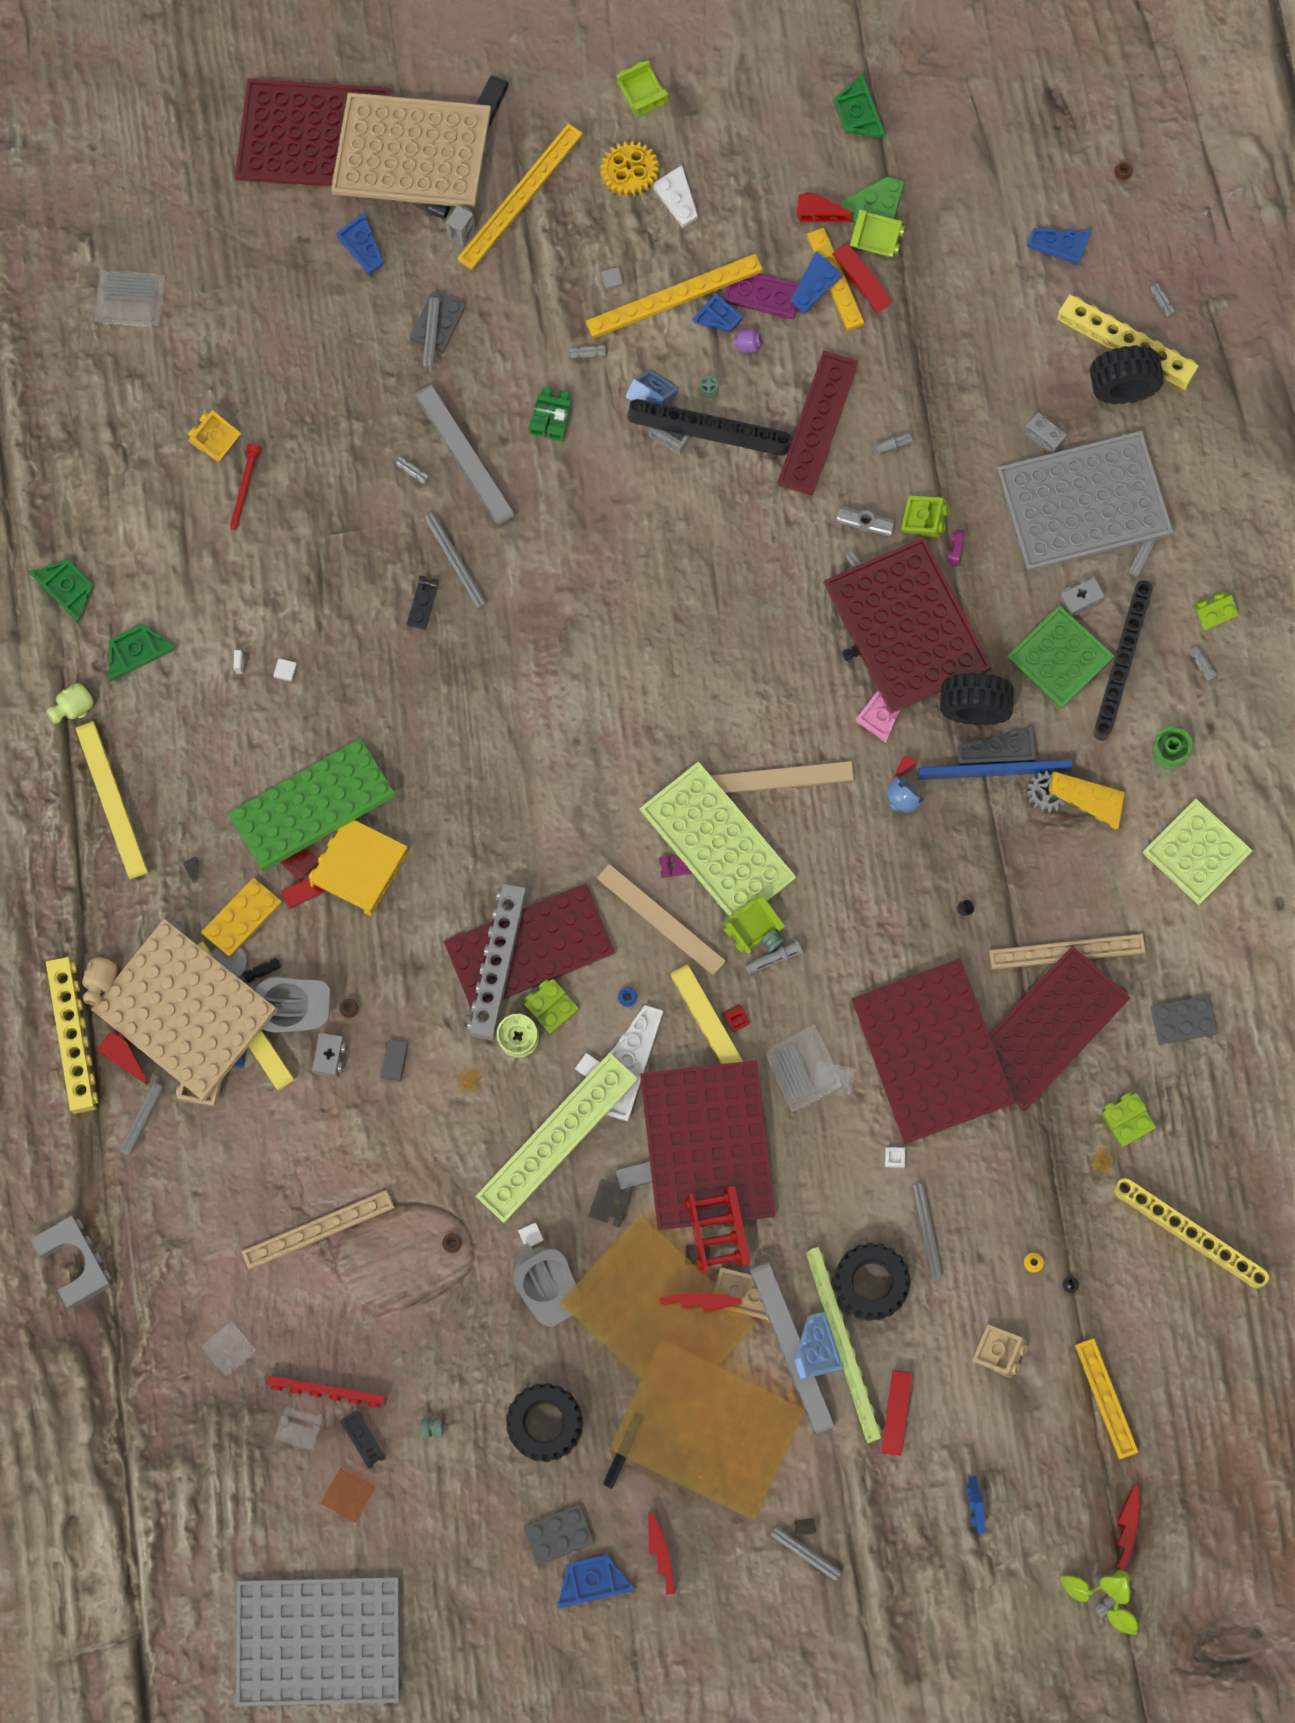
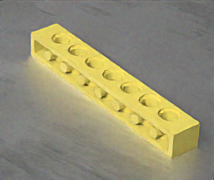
M1069 295L1058 312L1057 320L1111 350L1132 345L1146 346L1147 348L1154 349L1160 357L1165 359L1161 361L1164 379L1183 390L1187 389L1197 373L1199 365L1192 359L1180 356L1177 351L1164 347L1159 341H1153L1145 333L1135 331L1127 323L1117 321L1114 316L1101 312L1096 306L1088 305L1078 296ZM1082 312L1084 316H1078L1076 313ZM1098 321L1100 325H1094L1092 322ZM1114 330L1116 334H1111L1108 331ZM1124 339H1130L1132 343H1127ZM1173 366H1179L1181 369L1176 370Z
M69 957L46 961L70 1111L73 1114L97 1110L96 1104L99 1103L98 1095L93 1090L95 1077L90 1072L92 1059L91 1055L87 1054L89 1040L87 1036H84L83 1030L86 1029V1022L84 1017L81 1018L80 1012L83 1010L82 1000L78 999L77 993L80 992L78 980L75 981L74 975L77 973L76 964ZM67 975L68 980L65 983H60V978ZM66 994H71V999L63 1002V997ZM73 1012V1019L66 1020V1015ZM72 1031H77V1036L74 1039H69V1034ZM79 1049L80 1055L73 1058V1051ZM78 1068H83L81 1076H75V1071ZM81 1087L87 1088L85 1094L78 1095V1090Z

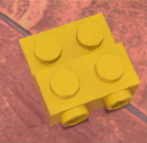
M211 410L209 414L205 412L201 416L199 421L202 423L198 428L194 426L190 430L188 441L201 452L204 451L216 462H219L241 433Z

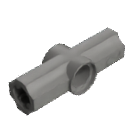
M844 506L840 507L836 521L840 524L858 528L861 532H873L891 537L895 520L874 515L868 510L858 511ZM868 519L870 523L864 524L861 520Z

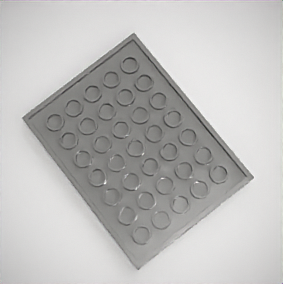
M1142 431L997 467V473L1027 572L1173 535L1171 523Z

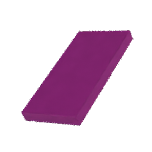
M757 274L727 286L723 300L727 304L794 320L797 308L791 303V299L799 283Z

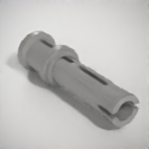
M795 939L789 945L784 947L781 945L778 950L745 963L748 974L751 975L781 961L788 962L790 958L804 954L798 940Z

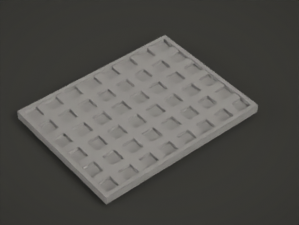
M398 1577L237 1581L236 1706L399 1703Z

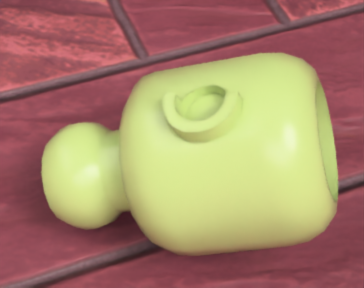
M74 683L57 695V705L49 707L46 713L54 724L61 722L64 716L69 719L82 718L92 708L94 701L82 684Z

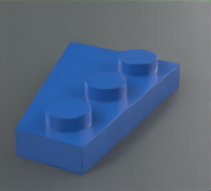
M362 213L335 233L339 241L368 275H371L384 265L365 213Z
M816 251L791 299V303L805 315L843 277V274Z

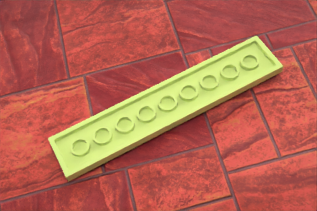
M609 1053L485 1185L476 1197L505 1224L639 1079Z

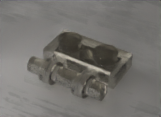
M601 1179L588 1217L607 1223L609 1217L612 1216L615 1218L613 1225L620 1227L622 1220L624 1221L626 1217L627 1205L630 1204L632 1199L630 1197L632 1189L625 1187L623 1194L618 1193L620 1185ZM615 1199L620 1200L617 1211L612 1210Z

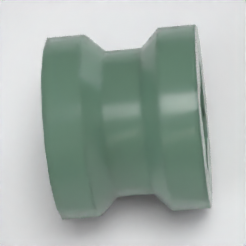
M705 376L701 379L700 393L703 397L713 398L717 395L718 381L715 377Z
M774 929L765 935L761 942L767 945L768 951L772 953L779 946L783 945L785 940L780 938L778 931Z

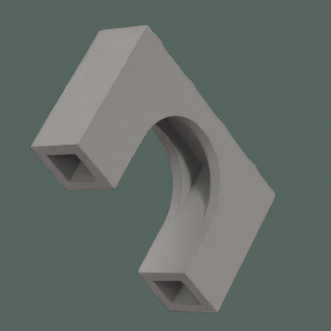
M73 1216L66 1218L30 1239L38 1255L43 1259L68 1246L77 1247L83 1252L85 1256V1269L78 1279L58 1290L66 1307L70 1310L112 1286L110 1280H112L110 1273L107 1269L103 1270L101 1266L102 1258L98 1252L94 1253L91 1248L94 1245L89 1235L85 1236L82 1231L84 1229L83 1223L79 1218L76 1219Z

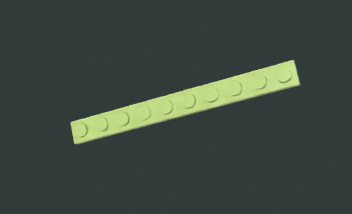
M819 1247L813 1248L806 1252V1256L824 1312H826L867 1444L881 1439V1429L875 1421V1411L868 1400V1389L863 1384L861 1378L862 1371L857 1366L855 1360L856 1353L849 1341V1331L843 1323V1313L838 1307L837 1294L832 1289L830 1283V1273L825 1268V1257L820 1252Z

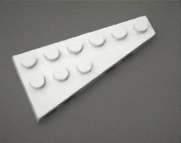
M645 1005L626 1033L620 1038L615 1048L611 1050L610 1053L639 1080L606 1116L629 1122L641 1085L640 1073L645 1072L664 1013L662 1010Z

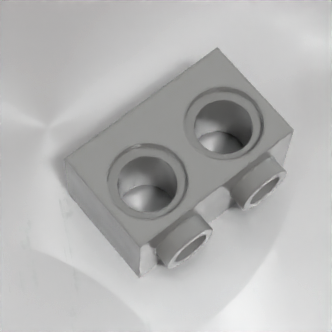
M457 205L446 221L449 239L463 247L476 228L472 211Z
M1039 412L1026 425L1024 433L1050 454L1056 453L1065 444L1067 437L1066 433Z

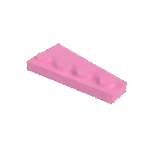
M877 691L858 715L856 722L886 743L900 710L890 714L882 696Z

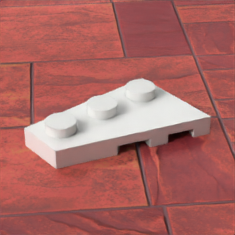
M682 165L654 182L652 188L682 228L698 219Z

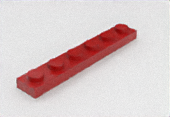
M267 1376L266 1384L271 1386L270 1389L282 1391V1388L290 1389V1393L301 1395L302 1391L310 1392L309 1396L321 1398V1395H327L330 1400L341 1401V1398L349 1399L348 1403L360 1405L362 1401L367 1402L369 1407L380 1408V1405L386 1404V1397L383 1395Z

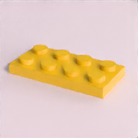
M253 877L201 931V934L228 958H231L280 907L282 901Z

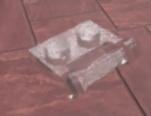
M285 1405L274 1439L313 1451L324 1416L320 1414L316 1416L293 1409L290 1405ZM291 1416L314 1423V1427L311 1429L288 1422V1418Z

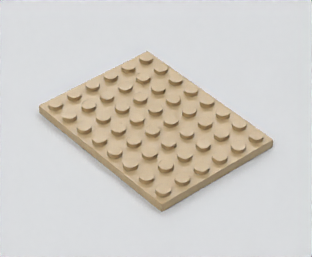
M348 93L331 187L332 195L475 208L491 106Z
M163 919L114 980L109 992L101 996L100 1004L93 1006L91 1010L205 1102L278 1009L167 920Z

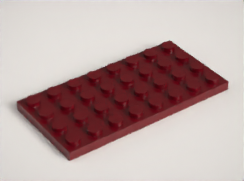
M586 883L523 908L503 1000L538 986L547 979L550 981L615 954ZM494 921L444 941L471 1009L473 1000H477L478 997L476 986L477 982H481L483 974H480L481 964L486 961L487 956L484 955L486 944L490 943L491 937H488L490 926L494 925ZM508 921L500 923L501 928H507L510 925ZM499 939L496 941L495 945L498 947H502L505 945L506 941L503 939ZM494 958L491 964L497 966L502 960ZM491 976L488 978L487 982L489 984H494L497 982L498 978L495 976ZM486 995L483 998L485 1003H490L493 1000L492 995Z
M1073 945L990 1033L1014 1101L1024 1112L1131 998Z

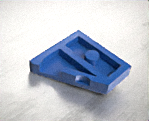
M715 294L692 321L696 324L732 332L743 320V317Z

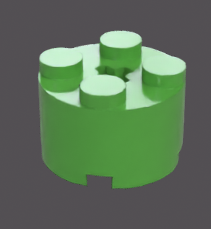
M1174 726L1162 729L1152 745L1153 759L1165 770L1182 767L1192 752L1193 742L1191 736L1187 731Z

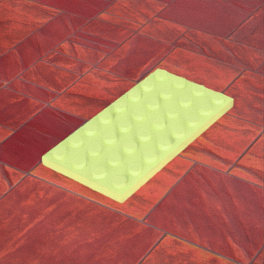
M699 761L639 808L640 812L728 916L732 915L757 894L764 896L768 902L796 879L793 872Z

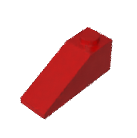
M811 192L799 194L797 216L800 222H854L850 210L818 194Z
M110 1031L97 1051L147 1085L149 1081L130 1045L125 1041L127 1038L120 1032L115 1034Z

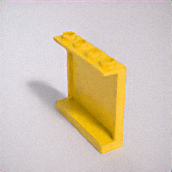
M353 820L337 829L336 836L331 837L327 845L329 848L326 853L321 854L318 860L319 865L309 875L310 885L313 888L316 885L364 909V913L372 917L408 854V847Z

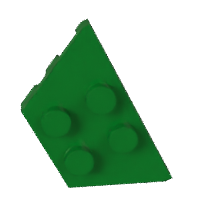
M860 74L852 84H849L842 93H839L833 99V103L845 133L884 138L885 133L864 76Z
M68 559L57 564L46 565V568L30 570L29 574L78 623L94 588L93 584Z
M141 624L109 640L108 678L111 682L176 649L173 644L168 643L159 634L153 632L146 625Z

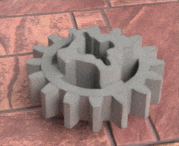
M1045 771L1044 776L1038 773L1037 779L1034 777L1031 779L1032 784H1028L1027 788L1030 791H1027V796H1032L1029 799V803H1035L1034 809L1039 806L1041 807L1040 812L1047 809L1048 813H1051L1052 808L1058 811V805L1063 807L1065 803L1061 798L1052 793L1049 795L1045 794L1046 790L1050 787L1052 776L1048 775L1047 771Z

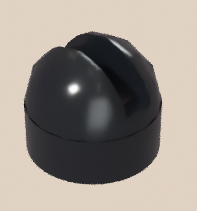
M970 900L961 901L957 906V911L962 916L971 915L974 912V905Z
M1068 1277L1063 1282V1289L1067 1293H1074L1079 1288V1282L1074 1277ZM1068 1280L1072 1281L1075 1289H1071Z

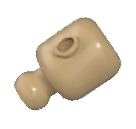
M94 957L89 960L82 980L83 986L88 989L83 995L85 1003L97 1006L101 1002V994L109 992L116 979L118 970L114 962L102 957Z

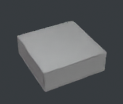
M618 267L601 271L605 291L623 286Z

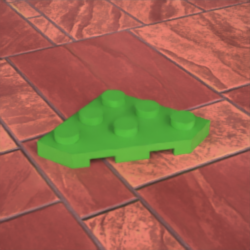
M886 177L842 200L841 206L850 210L854 218V222L848 223L856 224L859 210L894 219L904 187V181Z

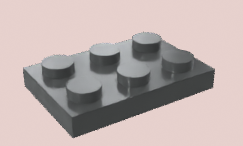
M432 291L410 336V341L425 346L429 300L431 297L439 298L440 305L435 350L444 354L466 308V303Z
M1209 996L1150 1007L1158 1045L1217 1034Z
M580 1505L523 1527L538 1566L594 1543Z

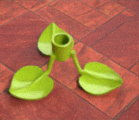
M1117 1570L1113 1576L1102 1577L1100 1585L1094 1589H1089L1088 1583L1081 1578L1070 1575L1060 1576L1061 1583L1066 1592L1077 1601L1087 1602L1090 1599L1089 1594H1093L1102 1588L1105 1593L1109 1594L1116 1601L1114 1609H1109L1107 1612L1110 1623L1123 1633L1130 1635L1138 1634L1139 1626L1133 1614L1127 1610L1119 1609V1603L1127 1604L1130 1600V1576L1125 1571Z

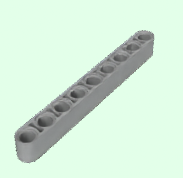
M429 384L415 392L414 395L495 523L499 526L514 517L510 506L433 386Z
M766 1261L749 1268L814 1434L817 1435L834 1428L815 1376L800 1379L795 1363L800 1339L769 1262Z

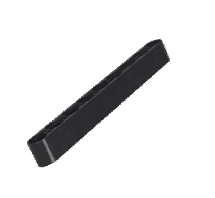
M492 75L489 77L476 104L491 106L488 130L509 85L508 81ZM429 204L427 213L445 220L452 206Z
M634 399L630 402L627 413L628 420L634 424L779 456L788 453L792 441L791 435L785 431L640 399Z
M1145 580L1139 581L1135 586L1094 727V737L1100 741L1107 740L1112 732L1152 593V585ZM1145 589L1147 594H1141L1138 590ZM1140 606L1142 611H1136L1133 607ZM1135 623L1137 628L1132 629L1128 624ZM1129 640L1133 645L1127 646L1123 641ZM1124 657L1128 662L1121 663L1118 659ZM1120 675L1122 680L1117 681L1113 676ZM1115 692L1118 697L1111 698L1108 693ZM1109 709L1113 714L1108 716L1103 711ZM1105 727L1108 732L1101 733L1098 728Z

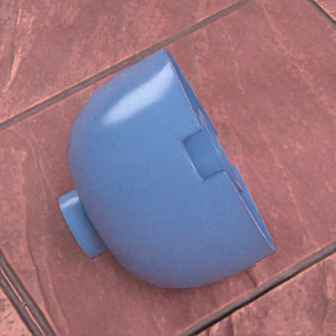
M898 776L892 780L887 789V798L891 802L889 806L896 812L901 810L905 813H911L917 810L924 803L925 799L922 796H916L917 791L902 778L899 780Z

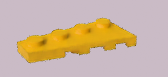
M1057 772L1052 773L1049 787L1050 793L1069 804L1076 805L1083 812L1090 813L1097 820L1104 821L1115 830L1119 828L1125 792Z

